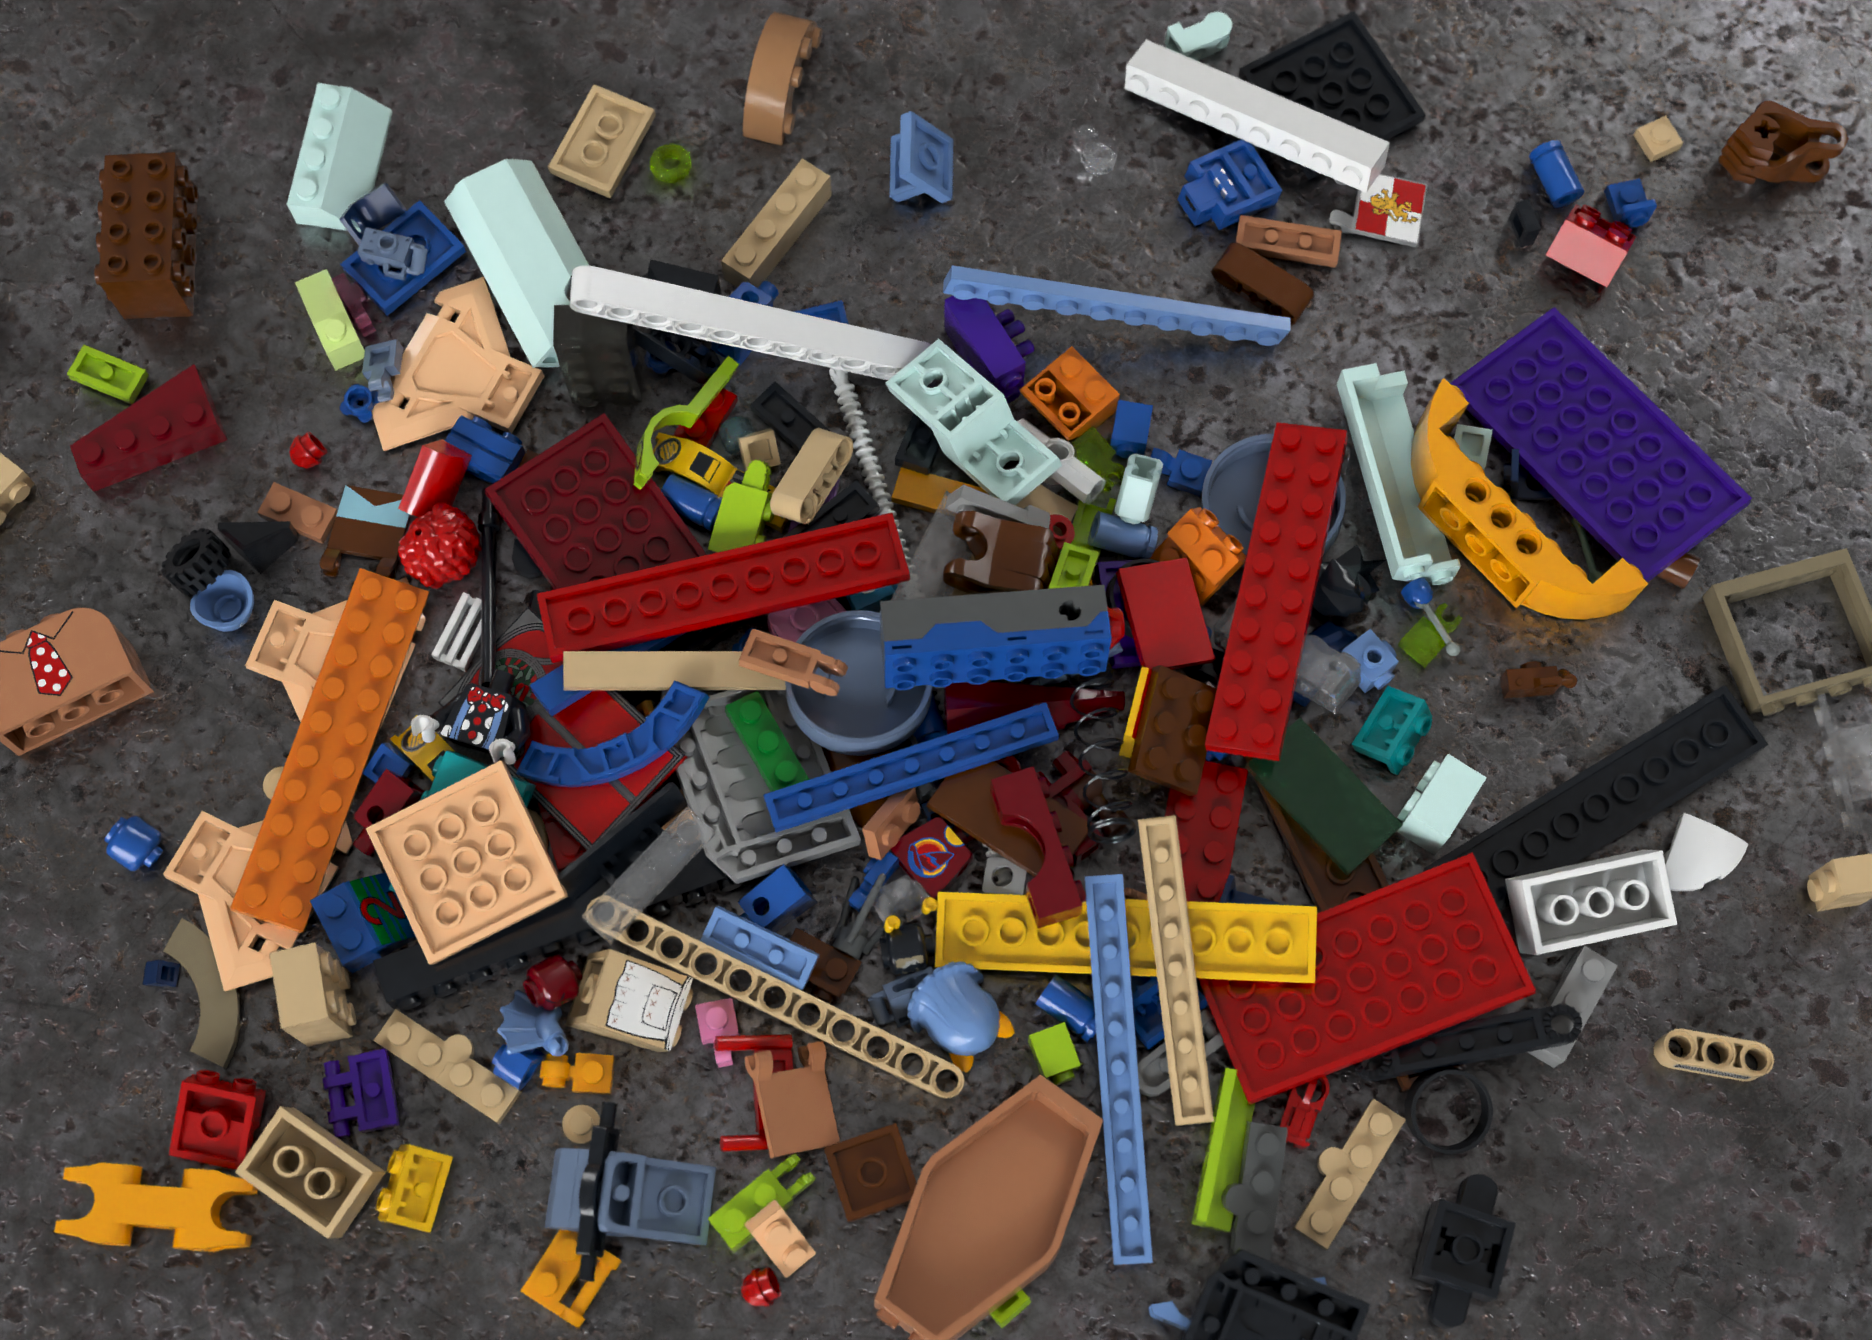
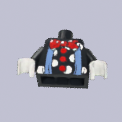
M495 669L488 688L473 683L467 684L463 691L430 716L419 715L413 718L411 721L412 735L417 736L422 732L423 741L430 743L435 739V731H440L439 735L453 744L491 755L493 763H497L502 758L505 759L506 764H514L517 752L531 736L526 704L515 696L510 695L516 676L503 670Z

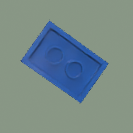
M419 200L382 231L411 237L414 243L421 244L424 248L428 249L424 274L420 273L418 276L407 274L405 281L386 277L383 272V266L367 264L361 260L357 251L340 265L343 271L388 316L462 256L466 249L453 233ZM394 268L391 269V271L397 273H401L402 271Z

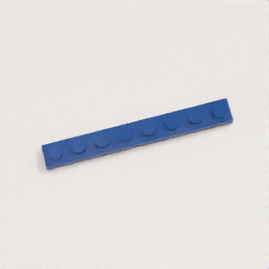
M1045 702L764 794L763 796L775 833L1057 741L1059 734L1048 705Z

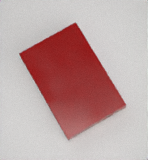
M1187 557L1118 569L1116 576L1141 668L1146 667L1152 670L1153 667L1161 665L1174 670L1212 663L1214 661L1213 649Z

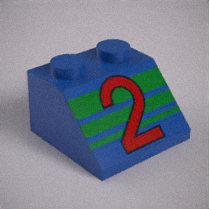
M386 873L343 882L310 900L342 965L352 974L373 963V960L384 957L417 939L396 893L388 890L391 882Z

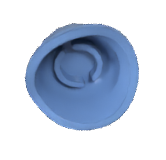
M224 570L221 576L215 578L216 582L212 585L208 584L207 589L202 592L199 590L192 597L190 610L194 618L201 624L222 632H228L241 628L249 620L254 606V593L250 583L241 573L233 570Z

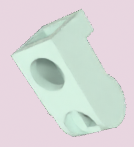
M1222 12L1209 13L1204 21L1185 29L1178 22L1168 26L1164 43L1168 49L1200 61L1223 50L1227 46L1232 22Z

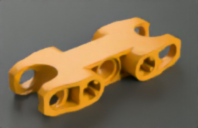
M97 1163L81 1167H68L64 1170V1180L76 1182L77 1184H88L92 1188L95 1202L92 1210L81 1219L56 1221L55 1233L79 1237L96 1244L131 1246L134 1227L175 1230L172 1245L174 1249L216 1252L230 1248L250 1247L252 1235L238 1231H227L220 1222V1210L227 1199L235 1195L258 1194V1189L243 1178L226 1175L217 1170L184 1169L181 1188L140 1185L143 1167L136 1165Z

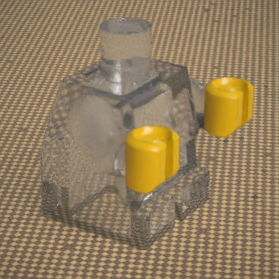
M907 874L882 886L873 906L884 923V930L890 933L894 929H899L900 925H903L904 920L907 923L921 916V913L929 914L931 911H935L938 903L935 898L929 896L917 880H911Z

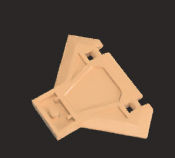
M484 277L440 291L434 300L437 305L442 307L438 315L427 313L402 355L400 374L391 376L394 389L393 399L375 404L372 410V416L384 451L451 429L460 416L470 420L473 417H479L491 426L512 434L542 382L544 374L542 370L536 367L533 368L531 365L511 357ZM456 313L459 315L455 323L451 322L450 320ZM404 399L408 400L409 402L406 407L401 409L400 406Z
M407 577L397 580L409 584ZM274 600L245 664L246 669L283 683L300 723L347 600L312 614ZM423 613L416 629L422 632L426 622ZM413 642L409 648L382 724L416 646Z
M201 811L163 875L166 879L198 894L221 982L226 992L273 977L269 953L277 951L279 947L283 949L292 948L300 932L240 914L230 909L263 820L237 828ZM345 821L333 855L336 850L347 855L353 845L347 821ZM331 862L318 896L325 893L339 869L338 866ZM260 937L265 942L258 952L252 948Z

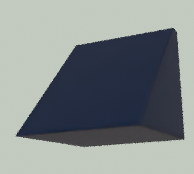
M164 960L146 962L142 985L177 987L180 964Z

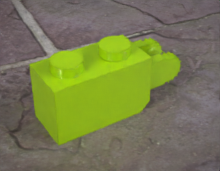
M755 459V461L748 463V470L745 471L742 484L734 482L725 487L708 550L722 552L767 540V537L763 536L766 521L771 522L774 517L770 508L773 493L767 492L771 480L770 475H772L769 463Z
M796 1153L789 1156L772 1171L768 1168L707 1218L734 1253L754 1238L744 1225L774 1199L784 1211L788 1210L794 1204L793 1199L815 1181L816 1178L811 1172L802 1175L787 1190L778 1181L786 1173L791 1172L797 1167L801 1159Z

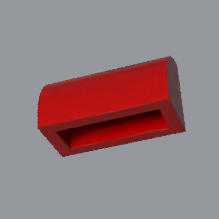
M442 439L422 445L398 509L421 517L426 512L432 511L433 505L438 502L452 506L472 455Z

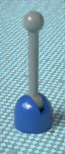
M1425 578L1411 581L1401 590V595L1411 607L1424 609L1447 645V654L1457 656L1461 651L1460 645L1452 641L1429 605L1433 597L1431 586Z

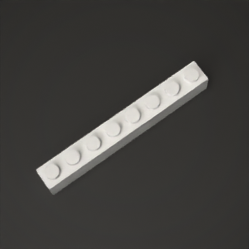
M1147 39L1127 63L1124 89L1367 193L1385 167L1390 142Z

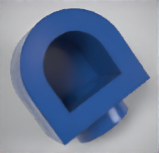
M503 1044L492 1059V1064L495 1065L493 1073L516 1089L521 1090L530 1081L545 1054L536 1048L507 1054V1045Z

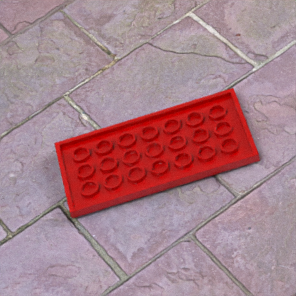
M1473 853L1317 913L1315 983L1198 978L1232 1065L1237 1070L1236 1075L1249 1105L1523 999L1536 992Z

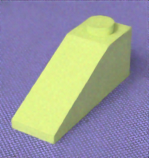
M325 269L295 282L313 326L335 371L364 359L365 350L328 270Z

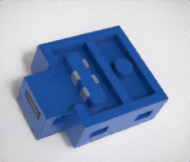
M1241 139L1191 161L1184 176L1188 183L1182 186L1177 200L1194 226L1212 219L1218 229L1221 230L1238 222L1240 215L1252 216L1276 205L1282 189L1253 145Z

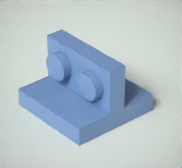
M912 111L902 114L900 133L891 136L890 198L896 202H901L926 193L940 203L952 200L953 139Z

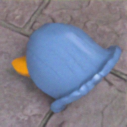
M959 961L949 962L942 967H938L932 974H928L923 978V981L917 985V989L912 993V999H910L908 1004V1017L910 1018L913 1032L920 1033L922 1029H926L931 1040L949 1053L953 1064L961 1071L968 1072L972 1068L974 1055L988 1049L994 1043L996 1037L1008 1038L1015 1032L1010 1019L999 1011L993 996L979 986L984 980L982 972L974 968L972 964Z

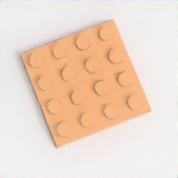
M502 760L366 828L429 965H434L569 897L558 879V873L511 774Z

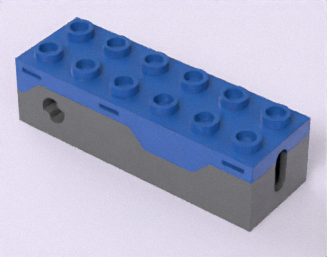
M1104 585L880 601V640L885 688H895L897 690H909L921 685L946 687L952 683L960 682L979 685L989 680L1000 679L1017 682L1024 680L1026 677L1039 676L1046 679H1055L1065 674L1078 673L1082 676H1093L1099 672L1106 671L1109 651L1125 635L1123 611L1117 607H1107Z

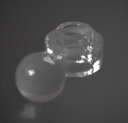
M1081 124L1076 127L1072 134V141L1077 149L1083 151L1080 160L1086 171L1093 175L1109 174L1117 160L1116 153L1107 145L1098 142L1099 134L1094 126Z

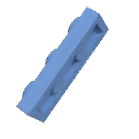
M720 906L715 907L700 939L701 942L800 990L805 989L820 954Z

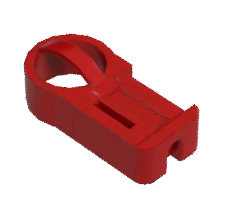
M1326 1076L1310 1081L1303 1099L1298 1095L1296 1087L1289 1089L1278 1124L1279 1127L1288 1128L1286 1143H1293L1294 1147L1299 1149H1305L1310 1145L1305 1140H1309L1317 1114L1321 1112L1324 1101L1329 1094L1330 1085ZM1319 1079L1323 1088L1322 1095L1315 1102H1310Z

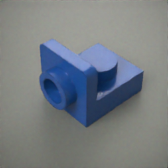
M1640 178L1607 185L1604 191L1613 220L1629 225V227H1638L1648 222L1657 207L1655 199L1647 200Z

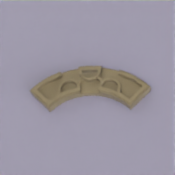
M181 918L163 952L173 957L185 968L194 982L198 993L200 1023L190 1051L227 1069L234 1054L241 1027V1022L239 1021V988L224 991L210 937L192 923Z

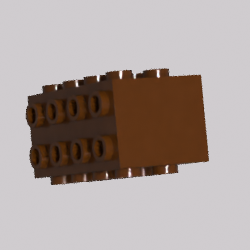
M175 152L105 155L104 169H100L99 172L103 200L98 201L101 232L96 234V246L100 253V263L96 264L94 268L97 285H101L107 299L112 301L123 319L193 316L197 203L199 199L196 182L191 181L187 166L182 165Z

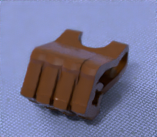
M1766 100L1759 104L1756 110L1731 134L1727 143L1722 148V154L1718 162L1730 173L1733 180L1751 185L1756 181V177L1774 183L1785 181L1814 183L1822 180L1828 173L1830 168L1829 159L1836 158L1842 153L1848 142V136L1845 128L1838 123L1809 119L1774 101ZM1829 135L1836 139L1837 144L1823 143L1819 140L1822 136ZM1772 153L1778 154L1781 157H1783L1779 160H1769L1772 156ZM1814 162L1819 169H1810L1807 163Z
M963 511L956 514L952 531L956 537L966 541L974 555V560L957 558L945 565L943 572L945 584L970 594H985L999 590L1012 592L1048 589L1060 556V549L1050 529L1001 520L976 511Z

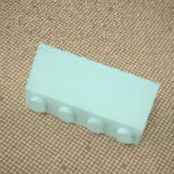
M317 84L287 201V206L297 224L347 231L339 219L350 204L374 190L392 117L391 109L351 87ZM351 219L356 230L361 233L358 224Z

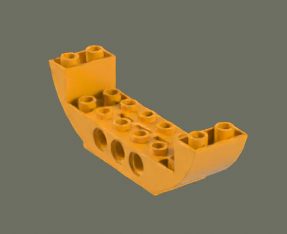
M1443 378L1416 426L1411 445L1413 480L1421 500L1417 508L1516 609L1523 605L1541 614L1562 619L1579 620L1605 617L1625 610L1649 584L1643 578L1641 571L1636 566L1629 564L1624 558H1621L1592 584L1588 580L1585 571L1580 566L1572 564L1562 554L1560 546L1554 540L1547 538L1536 527L1532 517L1527 513L1521 512L1511 502L1508 493L1501 487H1496L1485 476L1483 468L1475 461H1471L1460 450L1458 443L1452 437L1447 436L1456 426L1469 402L1457 386L1451 385Z

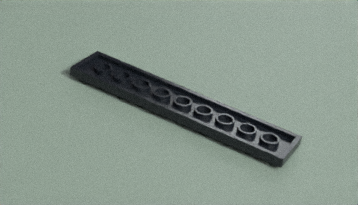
M1723 685L1426 866L1422 871H1427L1473 853L1498 909L1501 911L1510 905L1505 879L1579 863L1764 749L1768 743L1727 686Z

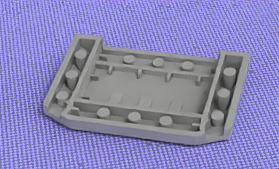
M662 690L661 700L667 694L668 690ZM699 690L706 693L710 698L690 729L675 744L687 757L675 770L705 854L736 884L773 873L783 864L787 867H792L860 845L861 838L849 809L775 833L763 796L771 791L727 717L725 706L758 691L809 779L831 773L821 746L806 736L794 721L788 707L786 690Z

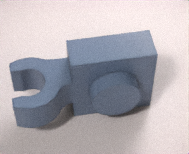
M397 339L365 347L362 373L369 381V390H378L377 400L379 403L392 400L394 397L391 376L400 374L403 346Z

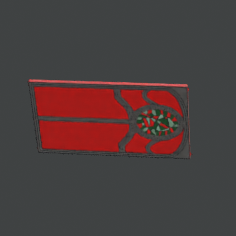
M527 607L496 640V669L516 676L510 695L515 696L526 704L531 728V736L517 752L515 763L511 765L506 764L511 775L536 785L532 797L588 850L596 841L603 838L628 815L642 806L687 757L674 745L661 757L628 776L593 786H551L517 775L516 772L532 740L554 747L585 749L596 747L598 744L618 737L625 732L628 734L646 721L645 717L617 690L592 691L551 717L532 692L530 684L563 665V661L551 662L542 619L531 608ZM481 657L438 702L442 707L463 691L467 684L473 683L482 686Z

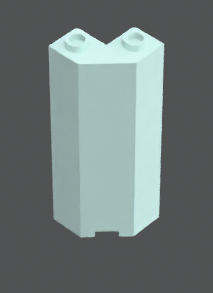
M504 159L463 178L454 186V190L444 202L532 367H559L577 346H603L616 331L593 316H590L591 329L582 339H574L569 335L562 336L557 331L556 326L560 323V310L570 305L564 289L572 275V270L578 266H589L532 160Z
M1377 363L1342 370L1336 385L1392 579L1411 582L1418 578H1425L1427 582H1432L1433 585H1441L1452 581L1461 567L1459 559H1451L1445 535L1417 508L1421 500L1414 485L1411 468V445L1414 430L1403 396L1408 385L1405 371L1380 375Z

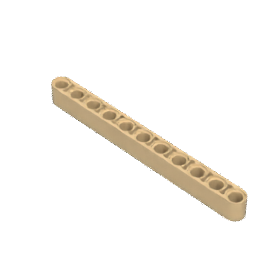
M605 896L597 897L587 906L586 918L589 924L598 932L937 1097L951 1098L959 1094L963 1089L964 1075L957 1066L612 898ZM602 905L612 906L615 912L614 919L607 925H600L595 921V911ZM638 921L645 922L649 927L648 936L639 942L632 941L628 935L629 927ZM669 938H677L683 943V951L676 958H667L662 952L663 944ZM705 954L713 955L718 963L716 970L710 975L700 974L696 969L697 960ZM737 971H745L752 978L751 986L742 992L735 991L730 986L731 976ZM773 987L781 988L786 994V1001L783 1006L775 1009L768 1007L764 1002L766 991ZM805 1004H813L820 1011V1019L813 1025H805L798 1018L799 1009ZM845 1020L853 1025L854 1036L851 1040L841 1042L835 1039L832 1028L838 1021ZM881 1037L886 1040L888 1052L885 1057L876 1059L869 1055L867 1043L871 1038ZM910 1053L918 1055L922 1060L921 1071L913 1076L906 1074L901 1067L903 1057ZM942 1070H949L956 1077V1086L950 1092H943L936 1085V1076Z

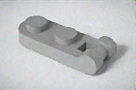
M1206 1009L1200 1014L1203 1034L1208 1039V1042L1204 1044L1207 1059L1220 1049L1224 1042L1218 1028L1212 1022L1213 1016ZM1165 1042L1138 1064L1139 1089L1143 1095L1149 1097L1159 1096L1171 1087Z

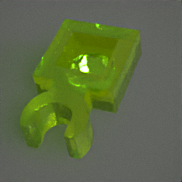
M1094 426L1071 443L1075 450L1074 457L1106 480L1105 491L1110 492L1115 486L1113 481L1109 479V474H1115L1122 481L1125 467L1110 460L1114 457L1116 451Z
M1443 603L1437 607L1434 613L1446 632L1450 633L1458 627L1462 617L1458 615L1452 622L1445 621L1442 618V614L1448 605ZM1423 616L1400 640L1398 646L1426 668L1446 647V644L1433 623Z

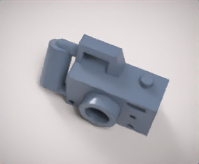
M366 227L357 252L361 260L367 264L383 266V272L386 277L405 281L407 274L416 276L420 275V273L424 274L428 249L424 248L421 244L414 243L411 237ZM394 268L402 271L401 273H397L391 271V269Z
M932 966L912 974L900 975L895 981L882 985L884 990L872 994L868 999V1003L877 1025H886L895 1021L897 1027H901L910 1023L908 1004L910 999H912V993L917 989V985L923 981L924 977L933 973ZM885 997L891 1009V1015H889L885 1002L883 1000V998Z

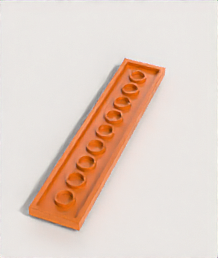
M359 568L231 904V911L304 934L313 910L310 900L319 894L363 771L428 600L429 591Z

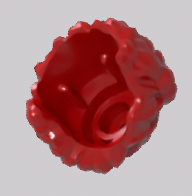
M438 502L433 505L432 511H428L423 516L415 519L410 524L406 535L400 539L398 554L401 557V564L404 566L407 574L412 578L420 580V583L425 587L438 589L444 583H450L452 580H462L464 575L469 574L470 569L477 564V557L479 551H481L479 545L480 534L475 523L469 519L466 513L457 507Z

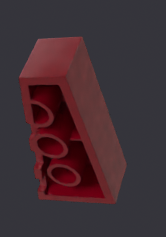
M193 364L70 445L80 476L95 492L228 439L207 383L195 364Z

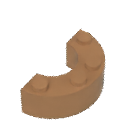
M773 12L769 16L759 38L749 75L743 114V137L782 146L786 134L792 133L795 124V114L791 113L795 87L799 88L803 75L801 64L803 59H810L813 47L818 48L822 38V28H819L815 21Z

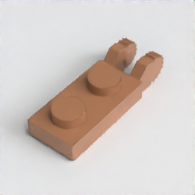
M756 629L751 630L739 658V666L801 687L808 689L811 687L818 693L830 696H837L840 686L834 680L815 674L817 667L825 673L839 677L845 676L848 670V665L844 662L821 654L820 650Z

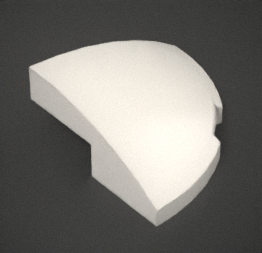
M1683 813L1679 817L1670 850L1664 856L1670 890L1694 891L1702 889L1705 883L1717 878L1719 880L1723 879L1739 864L1746 852L1748 843L1718 826Z

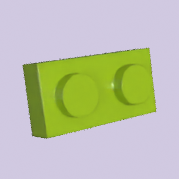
M84 344L67 372L71 380L129 404H134L149 377L145 369Z

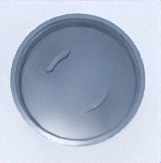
M1274 434L1248 437L1225 449L1210 466L1203 484L1201 508L1210 510L1218 518V526L1226 535L1234 536L1244 548L1242 552L1246 556ZM1341 475L1324 554L1334 544L1343 521L1346 495Z
M855 610L833 614L816 622L796 641V643L820 650L821 654L838 659L848 665V670L843 677L825 673L819 667H817L815 674L834 680L839 684L840 689L837 696L821 694L811 687L808 689L785 681L790 713L798 727L815 743L828 750L846 755L877 754L903 743L917 731L924 721L932 700V685L915 686L909 690L885 688L880 640V613Z

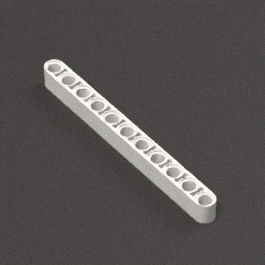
M587 265L578 266L572 270L570 307L576 312L884 380L891 379L931 345L924 341Z

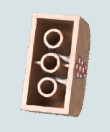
M74 608L61 614L48 615L39 624L27 630L14 631L7 635L5 640L0 642V742L18 756L154 692L131 642L105 615L94 609Z

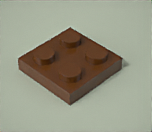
M896 1123L824 1147L848 1223L911 1201L917 1183Z

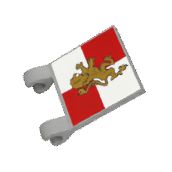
M1379 174L1367 193L1357 189L1353 217L1343 211L1333 210L1327 220L1326 229L1339 230L1342 233H1354L1417 247L1427 184ZM1334 179V181H1335L1337 184L1346 185L1345 183H1342V182H1340V181Z

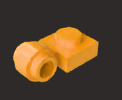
M576 1053L575 1066H571L566 1055L556 1057L552 1054H546L545 1061H541L539 1077L543 1079L542 1085L546 1087L564 1088L566 1081L573 1079V1093L611 1095L615 1056Z

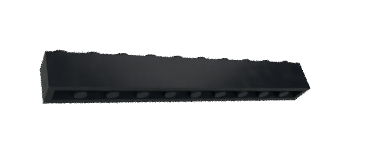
M700 840L679 848L680 850L623 898L601 877L577 898L572 900L570 897H567L434 965H429L420 944L373 960L386 1003L393 1009L399 1007L400 1011L409 1010L421 1004L420 999L434 994L436 997H444L456 992L457 986L469 981L472 984L482 983L491 979L493 972L507 968L508 971L517 970L529 964L528 959L539 955L548 958L562 953L565 950L564 946L578 941L580 945L599 939L600 932L595 930L586 918L587 906L597 897L605 896L612 898L647 916L649 915L651 918H658L668 914L672 906L683 902L685 905H693L706 899L707 893L720 889V892H728L740 887L742 884H736L706 856ZM609 905L598 907L594 915L596 923L600 925L609 924L614 919L615 912L613 907Z

